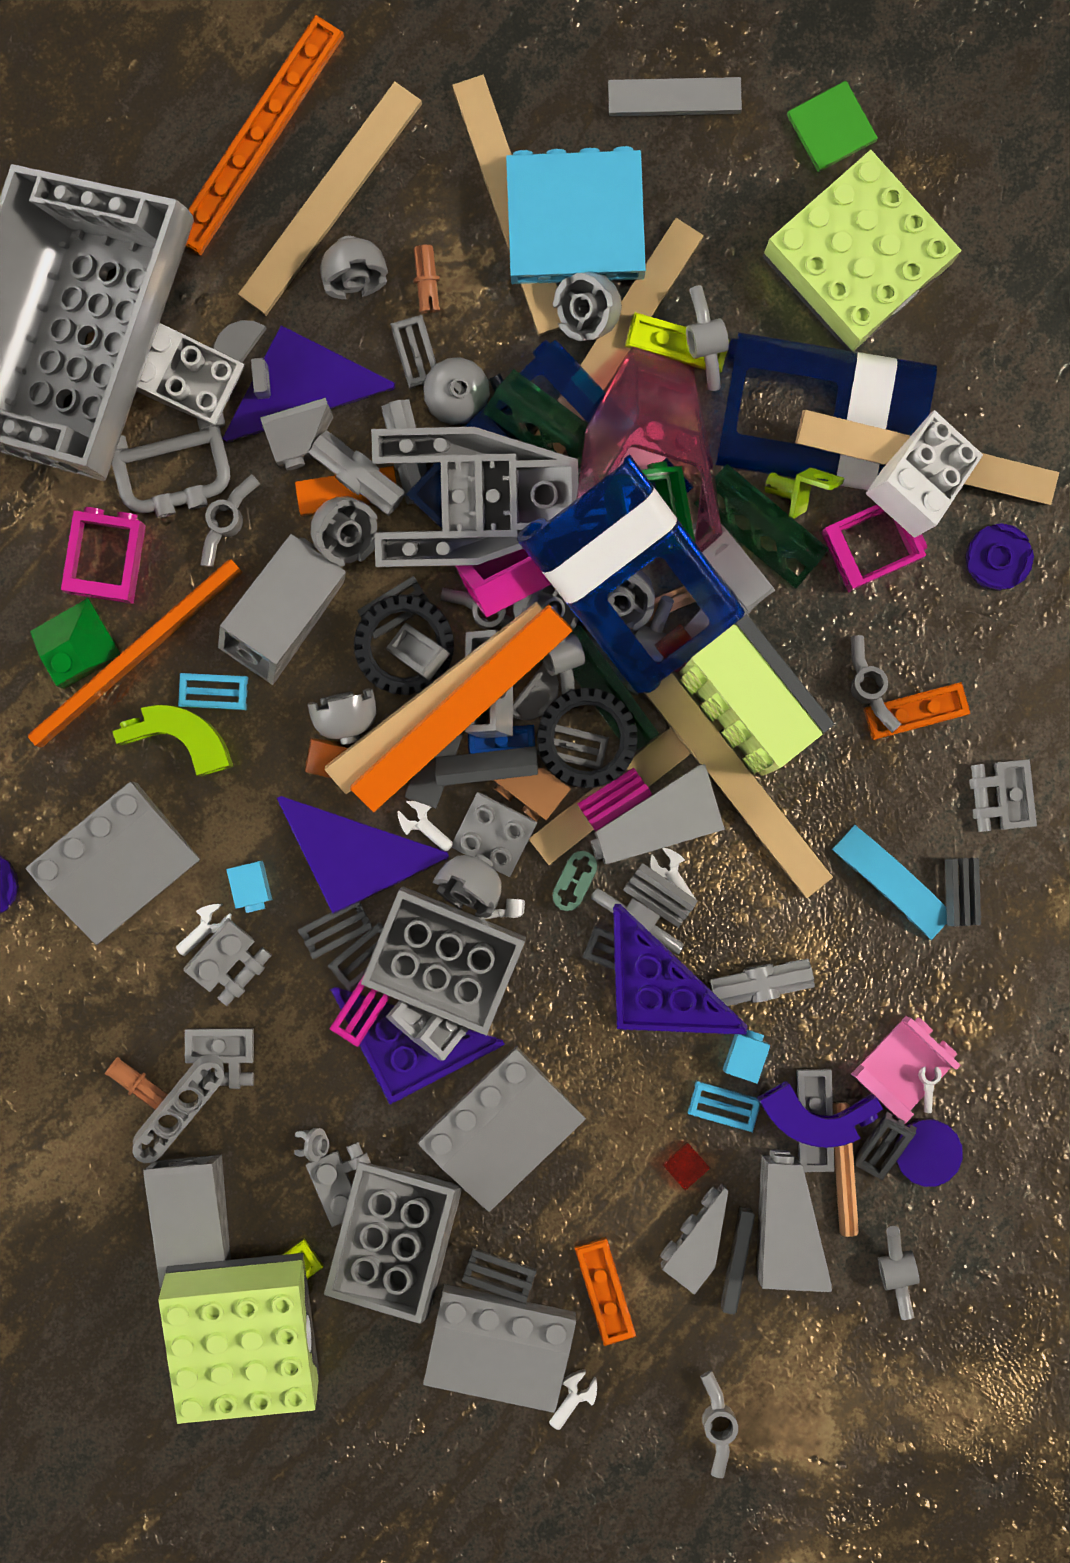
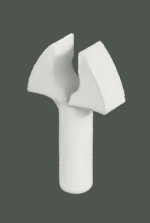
M406 801L412 808L416 809L417 817L420 821H410L398 811V819L405 834L408 835L411 830H420L442 851H448L452 847L453 842L428 820L427 812L431 807L416 801Z
M662 848L670 860V870L660 867L653 854H651L650 868L695 898L678 872L679 863L685 861V859L671 849Z
M223 904L208 905L196 911L201 916V923L176 946L179 954L186 956L208 934L215 933L227 918L231 920L232 914L229 913L222 919L221 923L210 925L213 912L217 911Z
M585 1369L573 1372L563 1379L562 1383L568 1387L569 1394L549 1421L550 1425L556 1430L562 1428L579 1402L587 1401L591 1405L595 1402L597 1394L596 1377L593 1378L587 1389L578 1392L577 1384L585 1375Z

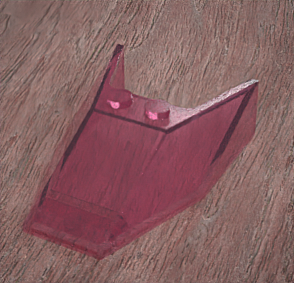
M632 347L587 426L574 518L581 519L602 497L628 448L642 449L693 465L699 470L702 484L695 533L696 547H694L693 554L700 555L722 535L713 462L694 368L691 365Z

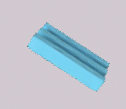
M180 673L178 707L247 710L248 677ZM187 681L239 683V690L187 687ZM186 694L239 697V702L186 700Z
M696 1080L687 1113L753 1133L761 1104L756 1097ZM701 1091L752 1104V1110L700 1096ZM698 1103L749 1117L748 1123L697 1109Z

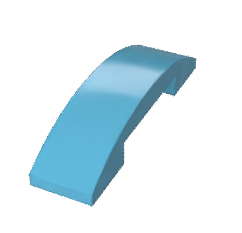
M853 825L832 848L853 870L859 872L904 913L906 918L930 940L947 924L946 906L901 863L856 825Z

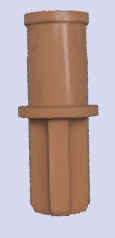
M418 245L414 247L416 278L413 281L417 284L419 313L427 314V311L436 313L440 311L437 282L440 281V277L436 276L434 250L432 245Z
M119 1057L113 1061L105 1072V1075L110 1076L127 1089L129 1096L134 1094L154 1110L168 1095L145 1078L146 1073L141 1075L120 1060Z

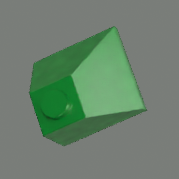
M89 598L30 631L41 661L55 685L63 689L68 688L111 663L121 654Z

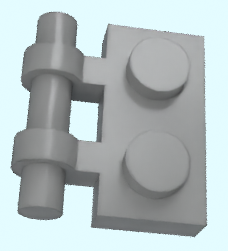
M1030 759L994 763V777H986L984 764L971 765L972 779H969L970 789H974L976 809L972 810L973 819H977L978 832L992 831L990 817L1000 818L1001 830L1037 826ZM987 787H996L998 807H989Z
M227 918L183 969L185 973L209 992L218 983L222 984L225 989L217 998L224 1005L228 1006L235 997L239 998L245 992L244 987L255 974H261L266 968L264 964L272 955L263 947L254 956L250 954L247 950L255 942L254 939ZM240 960L245 964V967L233 979L227 972Z
M254 1028L185 1029V1063H194L199 1057L204 1055H215L223 1063H229V1072H224V1080L220 1086H229V1089H240L241 1086H254V1072H241V1063L254 1062ZM203 1069V1078L199 1082L202 1085V1087L203 1079L207 1076V1074L211 1073L215 1075V1072Z
M359 1142L346 1147L351 1158L343 1162L338 1150L320 1158L319 1162L310 1161L306 1163V1168L331 1227L343 1223L352 1188L348 1172L356 1170L358 1162L370 1163L367 1153L363 1154Z

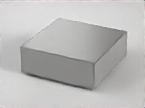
M263 358L251 359L254 393L258 399L270 398L268 365Z

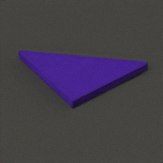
M281 325L264 357L269 368L270 398L258 399L254 393L252 380L222 439L230 443L251 434L255 435L264 432L260 417L326 398L330 409L341 405L345 406L367 399L372 395L392 391L396 385L394 382Z
M283 796L277 798L333 915L449 859V855L445 851Z
M621 904L614 905L617 1029L746 1035L747 1024Z
M334 987L330 990L342 1010L353 992ZM360 994L345 1017L348 1024L366 996ZM373 998L352 1031L355 1037L380 1000ZM386 1003L359 1046L390 1105L504 1046L505 1043L502 1039L490 1035L486 1036L469 1029L446 1059L440 1061L416 1044L386 1018L395 1006Z

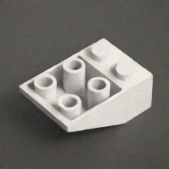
M159 323L136 391L164 405L216 425L245 364Z
M934 410L881 470L866 492V495L915 538L937 526L983 454Z

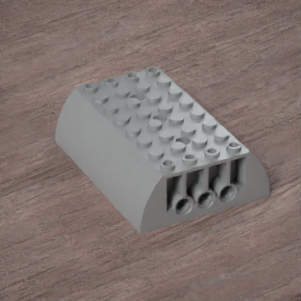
M11 164L0 195L1 453L100 481H106L194 223L193 215L178 200ZM116 267V275L112 280L107 281L106 277L109 270ZM94 330V339L91 343L85 345L87 334ZM73 394L72 403L69 407L64 408V399L66 396Z

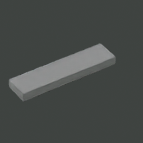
M741 77L608 80L609 116L741 114Z

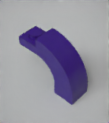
M787 1081L757 1097L768 1117L781 1131L792 1139L815 1147H838L861 1139L854 1126L857 1124L860 1127L869 1125L878 1119L877 1113L883 1110L877 1097L870 1094L839 1113L832 1115L815 1114L803 1107Z

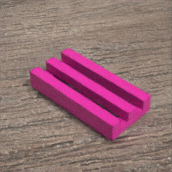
M632 768L579 802L578 806L594 830L597 831L652 796V793L637 771Z
M362 979L329 1028L356 1047L360 1045L391 997L386 994L382 996L358 1035L354 1037L351 1035V1032L378 992L371 989L346 1029L344 1030L339 1027L365 987L361 984Z

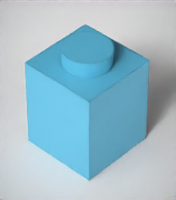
M258 861L226 869L235 908L245 907L246 913L266 909L264 902L271 901L272 896L264 862Z
M747 1029L746 1035L734 1034L722 1070L727 1074L758 1084L770 1048V1044L763 1041L764 1035Z

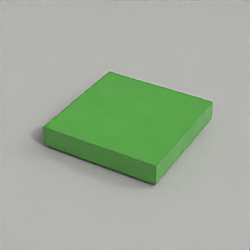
M847 81L789 110L787 113V117L817 172L875 143L878 139Z

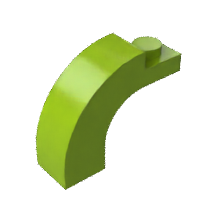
M168 705L141 708L144 717L143 722H140V718L129 719L120 723V729L112 731L116 744L122 746L160 734L175 736L187 747L197 776L202 777L233 767L228 748L218 731L205 719L182 708Z

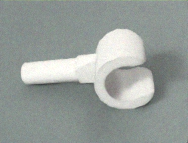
M506 899V909H495L490 917L481 919L521 917L524 914L525 901Z
M924 1066L918 1073L920 1081L924 1084V1113H932L934 1084L940 1081L942 1074L939 1067H935V1077L932 1081H929L925 1077L926 1067Z

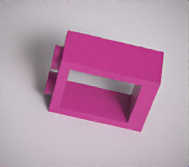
M876 504L827 526L821 531V535L848 593L923 559L926 556L924 550L927 549L923 535L921 534L914 538L893 519L909 555L862 576L842 532L881 515L885 511Z
M84 507V512L73 510L61 590L71 595L133 604L146 528L144 523L137 520L138 515L117 512V517L104 515V510L94 507ZM85 523L130 530L121 586L76 579Z
M540 542L479 565L455 566L468 594L487 618L551 585L543 573L554 570L559 564L553 551L550 548L547 549L544 542Z

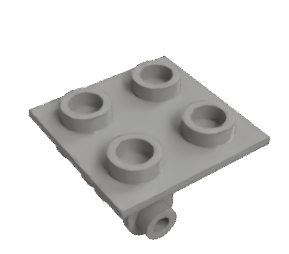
M477 792L453 840L451 848L474 857L477 854L483 855L493 862V869L510 877L538 822L487 797L485 794Z

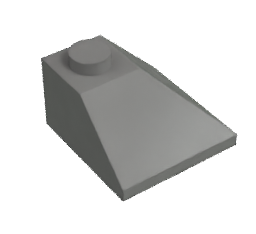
M326 398L260 417L274 459L279 468L285 467L286 470L298 469L305 465L306 460L312 459L309 451L319 435L328 429L334 418Z

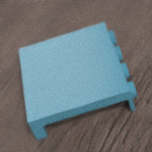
M621 146L607 152H600L598 148H584L580 150V153H566L564 149H551L546 154H533L529 150L515 151L513 155H506L511 284L558 283L576 273L584 272L604 275L610 281L644 279L646 265L641 150H633L632 147Z

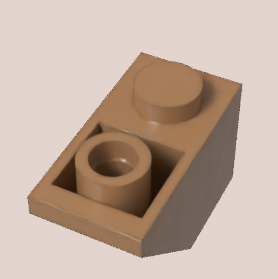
M545 768L538 769L537 775L493 780L498 784L494 790L509 801L513 797L524 804L521 810L536 822L540 817L547 821L571 790L570 787Z

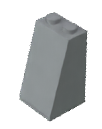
M290 534L220 625L218 648L273 685L344 584L346 571L343 570V566L327 560L305 538L298 539Z
M703 764L693 768L595 832L596 839L591 840L596 860L602 859L603 863L607 865L725 830L706 765Z
M770 1150V1155H761L756 1278L762 1289L832 1292V1284L803 1165L795 1156L790 1155L788 1150Z
M222 1154L157 1160L143 1170L160 1288H162L167 1266L231 1260Z

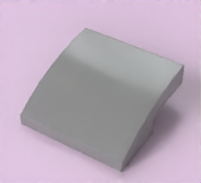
M401 1000L398 1001L386 1016L405 1035L440 1061L446 1059L469 1030V1028Z

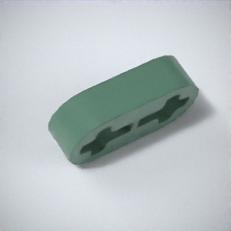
M578 851L568 859L552 894L553 902L560 910L572 911L581 904L597 870V861L592 854L586 851ZM585 856L589 859L588 865L592 867L589 873L583 872L579 880H576L573 876L577 868L572 865L575 859L581 860ZM572 881L577 884L573 891V895L577 899L575 903L568 902L566 906L562 905V898L558 895L560 889L566 891Z

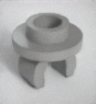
M313 1128L311 1130L295 1132V1137H302L305 1140L304 1149L294 1150L296 1156H306L311 1162H319L320 1158L327 1154L329 1139L323 1129Z

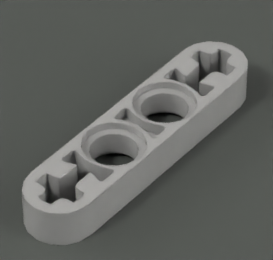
M215 1055L199 1057L137 1131L133 1138L132 1153L138 1161L142 1163L157 1161L224 1080V1065L219 1057ZM212 1067L215 1068V1075L211 1073L207 1074V1076L203 1079L202 1087V1085L199 1082L203 1078V1069L208 1071ZM191 1090L198 1095V1098L192 1103H184L179 1099V1095L183 1091ZM172 1115L178 1122L173 1127L165 1128L158 1121L162 1116ZM155 1132L157 1136L154 1139V1149L152 1147H148L145 1150L142 1149V1143L145 1145L149 1144L154 1138Z

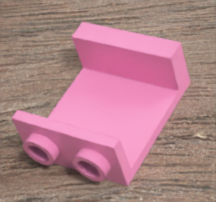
M905 1016L851 1073L897 1119L904 1120V1124L914 1115L911 1112L912 1108L925 1094L924 1084L918 1076L919 1070L925 1066V1077L927 1080L932 1081L935 1077V1067H939L941 1070L942 1078L950 1068L957 1070L961 1066L954 1059L957 1053L943 1040L938 1044L930 1036L933 1030L921 1018L917 1017L914 1021L908 1016Z

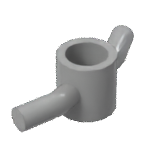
M698 285L689 289L696 312L697 323L686 327V340L689 352L694 359L704 357L707 389L709 391H717L721 388L717 354L728 351V334L721 318L710 319L703 287Z
M252 474L231 492L227 500H216L207 508L205 517L211 530L204 542L201 566L214 568L217 544L221 537H232L241 530L243 516L238 507L242 500L260 485ZM220 511H233L234 518L230 525L220 528L215 520L216 515Z
M448 588L442 589L441 601L462 604L472 609L473 618L482 629L495 630L500 626L503 628L514 620V618L506 614V608L497 612L499 617L495 621L488 622L487 619L479 617V607L468 592Z
M669 596L661 597L650 627L644 625L638 629L628 654L638 658L625 690L632 695L639 694L650 663L660 667L670 642L671 635L662 632L674 600Z
M556 604L551 605V607L559 614ZM571 633L542 659L547 672L551 676L560 674L562 694L575 690L572 669L585 664L582 645L577 636Z
M851 636L852 662L857 673L851 683L852 696L861 704H870L876 717L893 733L901 723L886 708L882 699L888 688V678L880 668L868 667L865 660L864 636ZM864 677H870L876 681L879 687L878 693L871 694L862 690L860 683L863 682Z
M599 888L593 892L591 899L612 913L614 905L621 904L674 954H679L683 949L684 944L655 925L661 916L632 898L628 906H625Z
M890 1226L886 1230L889 1255L878 1257L880 1276L886 1291L895 1289L901 1320H909L914 1318L908 1286L920 1283L918 1268L913 1252L911 1250L902 1252L900 1229L897 1226Z
M708 1371L700 1376L711 1399V1405L705 1409L702 1415V1424L706 1437L716 1445L711 1475L716 1478H724L730 1453L729 1444L738 1434V1424L734 1412L724 1403L723 1392L713 1372ZM721 1416L730 1420V1424L725 1430L720 1432L712 1430V1421L715 1418Z

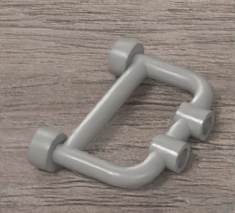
M223 412L216 425L197 418L200 430L198 432L130 449L128 448L126 436L121 435L112 461V468L123 504L131 511L137 513L155 511L156 518L176 514L174 506L186 503L189 510L208 506L207 498L222 493L230 480V467L220 428L226 426ZM210 443L217 470V477L214 482L207 485L189 487L174 493L157 495L146 500H139L134 496L126 463Z

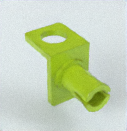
M811 467L797 474L796 480L771 472L765 483L771 486H765V492L790 499L789 517L796 518L807 511L812 485L833 490L843 484L844 478Z

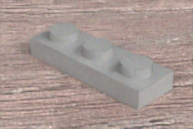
M796 1069L797 1097L803 1107L815 1114L832 1115V1070ZM798 1141L799 1162L803 1165L804 1172H834V1147H815Z

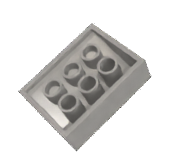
M130 781L25 869L54 903L95 945H98L201 859L140 785Z
M402 886L397 893L361 984L487 1036L526 937Z
M516 1045L419 1139L418 1144L442 1170L490 1212L586 1118Z
M358 1162L324 1295L419 1324L428 1319L462 1187L458 1184L430 1176Z
M444 1284L423 1385L555 1413L575 1330L576 1312L527 1301L525 1304L508 1297Z

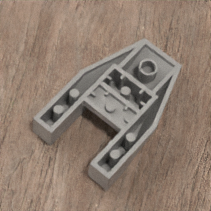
M477 427L371 429L372 464L441 463L442 530L375 532V567L479 565L579 529L578 459Z

